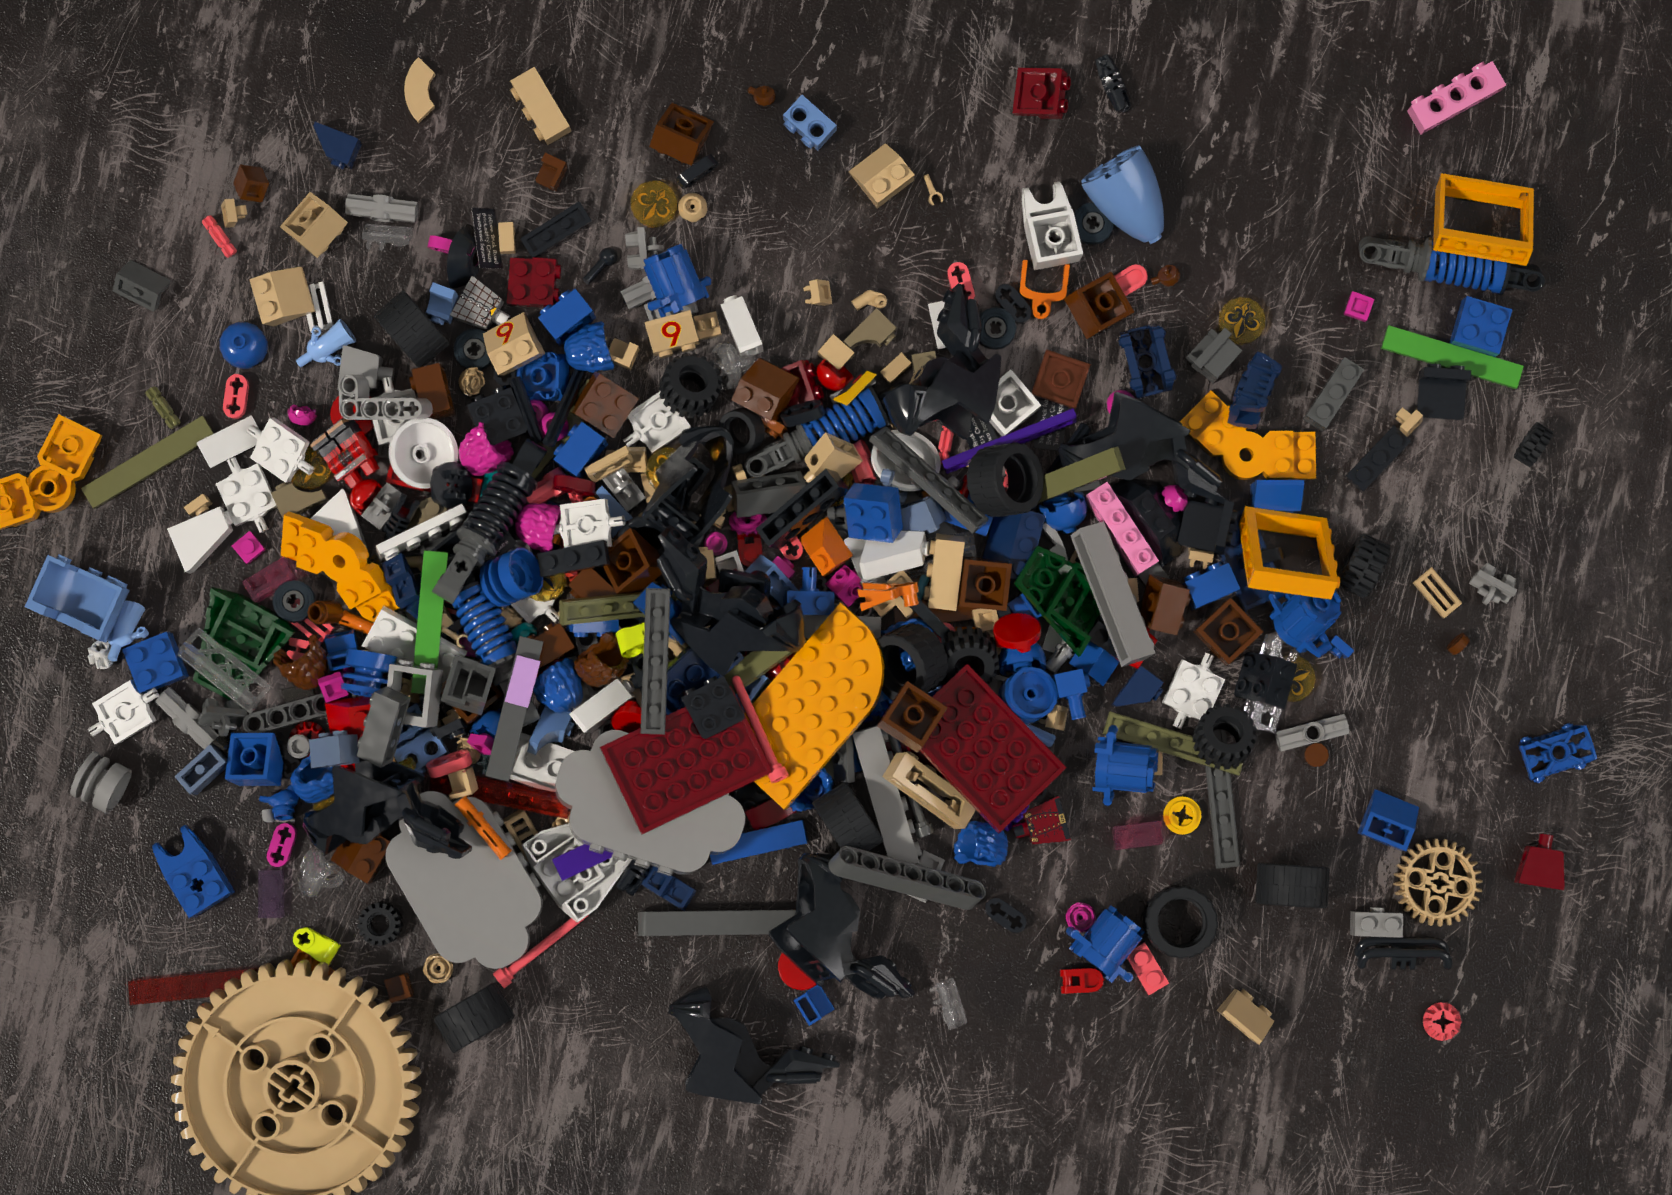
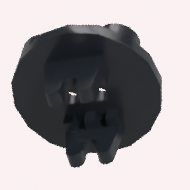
M446 462L434 467L430 481L431 499L434 503H438L447 509H452L460 504L465 505L472 494L473 483L469 472L462 464Z

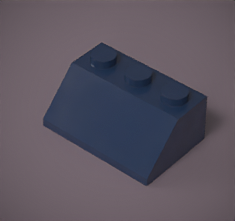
M1030 511L1017 515L993 517L982 558L1012 563L1010 583L1014 584L1035 547L1038 546L1045 516Z

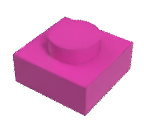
M1352 291L1343 315L1366 322L1374 299Z
M251 531L232 545L233 549L246 564L251 563L266 550Z
M777 556L772 561L789 580L795 575L793 570L795 566L786 557L781 559Z
M340 671L317 679L326 703L349 695L348 691L341 689V684L344 683Z
M486 733L481 735L470 734L467 743L480 754L491 755L494 738Z

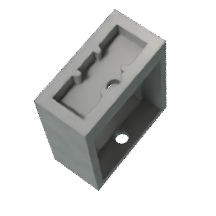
M399 659V663L389 664L387 687L401 692L403 672L426 675L422 714L407 712L404 720L406 725L425 728L437 726L443 669L434 668L435 664L420 663V666L413 665L412 660Z

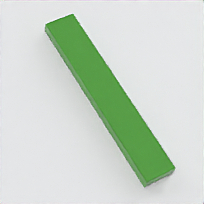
M1389 325L1387 326L1381 346L1383 350L1430 364H1441V367L1450 369L1452 365L1465 366V370H1472L1471 376L1513 389L1518 388L1524 367L1523 365Z
M424 550L414 665L420 666V663L435 664L434 668L438 669L444 599L434 594L432 590L441 575L447 570L448 552ZM413 674L411 693L425 694L426 675Z

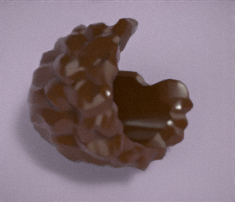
M605 632L601 636L599 643L592 644L578 656V659L574 661V669L586 684L599 688L610 684L620 677L626 670V663L629 662V659L621 656L617 637L612 632Z
M315 634L309 637L310 649L296 661L290 659L283 650H278L273 654V663L279 668L281 675L303 690H311L318 687L317 679L325 677L328 672L326 651L320 646L321 642Z

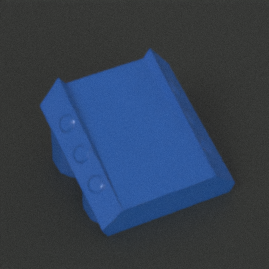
M545 352V355L518 368L516 377L520 376L522 378L530 400L561 401L569 383V364L566 360V355Z

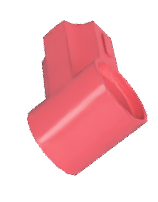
M860 439L853 444L863 462L851 470L855 483L874 485L877 478L869 459L871 458V452L865 441Z
M561 467L553 469L543 477V480L538 482L537 489L533 491L530 497H526L529 504L546 503L553 497L557 498L566 493L552 488L555 475H566Z

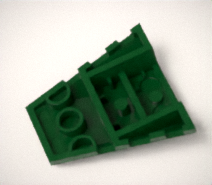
M1036 546L1014 584L1076 655L1080 657L1092 638L1088 634L1100 615L1089 582L1081 564L1077 562L1074 564L1065 560L1066 558Z
M212 587L210 589L209 596L211 597L206 610L205 628L202 631V643L198 651L193 681L228 700L237 701L274 658L273 654L285 645L295 631L277 613L244 595Z

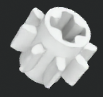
M98 640L88 648L89 664L95 663L97 669H107L115 662L107 658L111 649L108 640L106 643Z

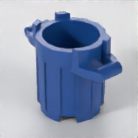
M682 244L668 248V251L657 255L656 253L643 259L645 263L643 267L657 300L648 303V309L650 311L658 309L661 318L665 317L667 312H679L683 310V306L694 303L703 297L704 299L709 297L706 286L711 285L710 277L698 278L687 249H684Z
M1336 591L1331 600L1281 592L1269 594V599L1274 608L1270 618L1274 619L1275 630L1286 644L1297 648L1296 650L1299 653H1304L1308 650L1318 658L1332 649L1325 631L1336 622L1341 614V598ZM1284 596L1286 601L1281 604L1278 600ZM1320 641L1322 645L1317 648L1315 645Z
M1116 725L1109 727L1106 737H1098L1100 743L1095 744L1094 752L1097 753L1093 791L1104 792L1103 803L1107 806L1112 804L1114 798L1113 790L1140 793L1154 792L1156 783H1153V779L1158 768V748H1152L1149 745L1116 742L1118 732Z
M1110 905L1107 909H1104L1084 936L1072 926L1066 929V933L1073 939H1076L1069 949L1080 958L1083 956L1098 968L1105 979H1109L1113 983L1119 975L1126 982L1132 981L1133 975L1120 966L1143 939L1142 936L1145 932L1128 917H1124L1115 907Z

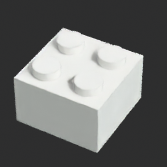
M1009 370L999 380L996 404L989 421L1001 436L1013 432L1041 407V404L1012 370Z

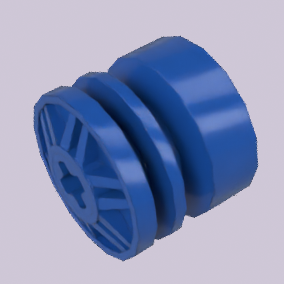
M520 547L484 562L480 568L479 575L484 594L490 602L498 607L509 606L539 593L543 587L544 579L540 577L537 558L526 548Z
M347 649L345 664L355 668V672L343 673L344 678L353 679V684L342 683L341 689L353 695L371 698L375 691L381 689L382 684L387 685L388 679L383 678V675L389 672V664L397 663V657L363 650Z

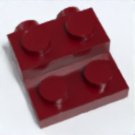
M1018 68L1012 113L1015 116L1062 119L1063 113L1068 111V100L1065 99V92L1070 90L1071 78L1067 76L1068 73L1060 68Z
M534 257L532 259L510 258L507 305L541 308L549 304L555 305V302L559 301L560 293L559 288H556V279L561 278V265H558L557 260Z
M800 360L782 367V369L800 378L787 407L824 398L823 389L820 385H816L814 379L817 376L815 366L809 363L808 360Z

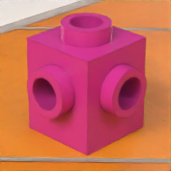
M845 564L825 583L834 592V595L848 608L859 598L857 589H863L860 582L862 580L858 577L855 568L851 570Z

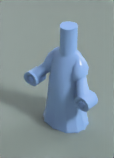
M341 319L319 338L321 328L315 325L311 331V340L307 343V353L296 359L299 367H303L312 360L320 363L327 361L340 366L341 355L332 356L331 354L342 349L343 345L348 346L355 343L356 339Z
M132 601L124 602L108 638V642L111 645L107 657L109 660L117 661L121 647L131 644L134 639L146 638L149 635L145 627H138L136 632H134L145 611V607Z

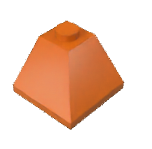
M825 517L799 538L800 543L824 578L853 557V554L845 545V542L828 517Z

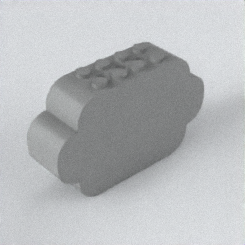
M621 730L604 732L595 740L591 751H574L561 763L556 778L555 792L559 801L565 807L571 809L569 816L571 833L579 842L589 845L590 851L599 854L607 851L613 853L612 858L626 861L629 858L635 860L634 865L646 869L651 865L658 868L657 872L671 876L673 873L687 875L699 870L706 863L710 854L719 855L729 851L741 837L745 824V813L741 804L729 796V794L641 835L600 750L601 746L629 734Z
M435 791L419 794L422 801L439 805L461 820L462 824H464V829L460 834V838L472 846V851L460 859L450 858L448 854L440 852H427L425 848L414 845L404 823V818H400L399 827L402 833L395 836L386 849V862L391 873L438 953L444 959L454 963H462L476 958L483 966L492 969L503 968L514 963L527 952L530 945V932L527 927L534 923L542 912L543 899L537 888L541 885L534 873H528L525 867L529 864L522 852L517 854L513 846L516 845V842L509 831L504 832L501 827L504 825V821L497 811L493 812L486 803L477 798L467 797L479 812L482 811L484 813L483 817L512 850L502 860L499 859L473 826L467 824L468 820L454 806L460 799L453 802L446 795Z

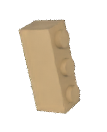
M535 67L510 80L513 86L510 91L516 102L521 100L525 106L521 110L528 122L533 120L536 128L533 130L539 141L545 140L546 144L549 145L572 132Z
M936 533L935 540L930 541L929 554L933 555V562L928 563L926 577H930V586H925L924 600H928V608L956 611L965 545L964 536Z

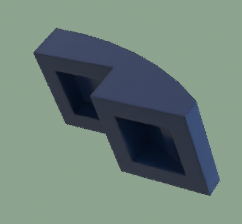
M400 553L382 563L386 583L392 586L395 602L398 607L402 609L420 599L416 580L404 554Z
M652 866L641 885L685 911L697 890L673 875L668 876L657 872L658 868Z

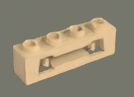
M909 751L896 753L882 777L952 828L965 829L975 812V808L946 778H941L937 775L936 769L919 762L918 756ZM916 779H919L942 797H948L951 800L943 802L920 784L914 785L910 781L915 782Z

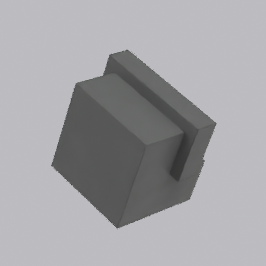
M1226 328L1219 334L1211 329L1185 358L1197 372L1203 374L1212 383L1219 378L1242 352L1229 339L1232 333Z
M455 655L441 701L445 702L446 705L482 715L496 668Z

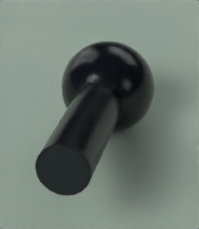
M609 247L602 249L599 254V261L582 278L583 281L590 285L606 266L614 265L618 258L617 252Z

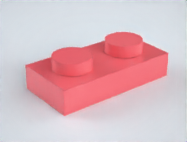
M1143 942L1136 946L1127 960L1145 991L1150 995L1169 984L1146 943Z

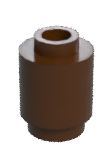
M336 600L315 601L308 608V617L315 624H335L341 620L343 615L342 606Z

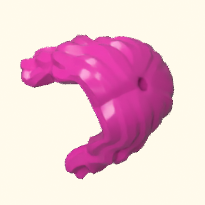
M480 422L478 427H474L466 434L458 450L462 466L474 476L493 473L497 470L500 462H509L514 451L511 447L512 443L508 440L492 446L487 439V434L484 432L483 422Z
M531 503L523 506L515 522V531L518 538L527 543L531 549L540 550L541 553L552 551L554 530L561 518L560 507L545 503Z

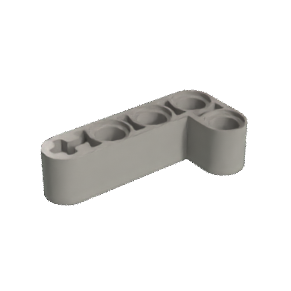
M348 374L344 375L339 381V411L345 419L411 420L427 419L432 414V403L426 398H369V381L363 375ZM353 381H355V384H356L355 389H353V386H352V385H353ZM375 404H376V406H377V412H376V414H375V412H374V405H375ZM396 404L398 405V412H397V414H396V412H395V405H396ZM354 405L356 406V412H355V414H354V412H353V406H354ZM411 406H418V411H411Z

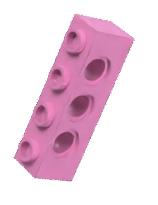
M1493 61L1488 64L1481 62L1472 68V73L1466 76L1464 73H1461L1451 80L1452 84L1446 87L1444 84H1441L1431 91L1432 95L1426 98L1421 95L1411 101L1412 105L1407 112L1420 135L1504 89L1506 83ZM1471 81H1478L1481 89H1474L1471 86ZM1455 91L1459 93L1460 101L1453 100L1450 92ZM1430 103H1437L1440 106V112H1434L1430 108Z
M1108 482L1085 496L1086 503L1099 523L1104 521L1106 528L1111 533L1113 544L1135 577L1159 562Z

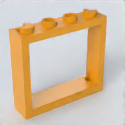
M1441 173L1435 189L1433 250L1527 266L1533 251L1534 188ZM1445 196L1521 208L1520 241L1445 229Z
M1245 506L1239 521V530L1248 588L1331 600L1335 589L1340 586V577L1337 576L1336 572L1337 560H1334L1335 547L1331 543L1332 530L1328 526L1327 518ZM1258 529L1316 538L1322 575L1263 567Z

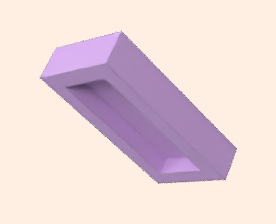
M517 655L505 702L528 708L541 661Z

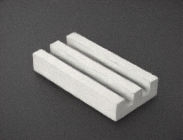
M324 282L310 284L308 288L311 291L318 326L321 328V331L330 329L334 324ZM317 289H320L328 323L325 325L322 320L316 293ZM312 313L307 314L310 332L315 326Z

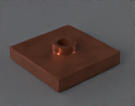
M1046 349L1031 394L1076 409L1091 364Z

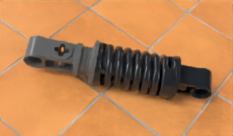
M527 438L513 464L508 462H500L498 464L497 473L492 476V481L487 484V488L482 492V496L478 498L477 504L473 506V511L468 514V518L465 519L462 527L456 531L460 542L455 544L453 548L456 555L433 588L432 592L453 604L475 566L481 567L485 556H495L499 548L497 542L504 540V535L509 532L508 527L513 525V520L517 519L518 513L523 509L522 505L527 503L526 497H530L538 487V483L531 475L548 450ZM459 566H463V570L460 573H458L456 571Z

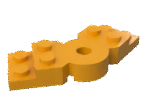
M1212 390L1180 421L1183 424L1182 426L1191 430L1188 435L1210 457L1221 456L1223 468L1230 476L1236 479L1249 480L1261 473L1268 480L1316 479L1315 432L1269 431L1262 438L1257 433L1246 431V428L1229 424L1230 406H1227ZM1241 450L1250 452V461L1246 462L1240 458L1239 453Z
M58 414L37 455L41 466L33 470L28 477L16 473L0 479V530L37 520L41 511L56 513L66 509L74 499L76 492L75 482L84 479L94 460L92 456L102 435ZM53 483L54 491L47 495L45 488L47 484Z
M290 511L284 514L281 556L297 561L296 567L314 574L324 571L328 577L337 582V592L348 608L356 607L361 616L371 623L375 622L383 606L393 611L400 608L396 605L392 586L386 583L384 572L379 565L373 562L367 563V558L369 557L368 550L358 537L347 532H341L333 536L334 531L329 525Z

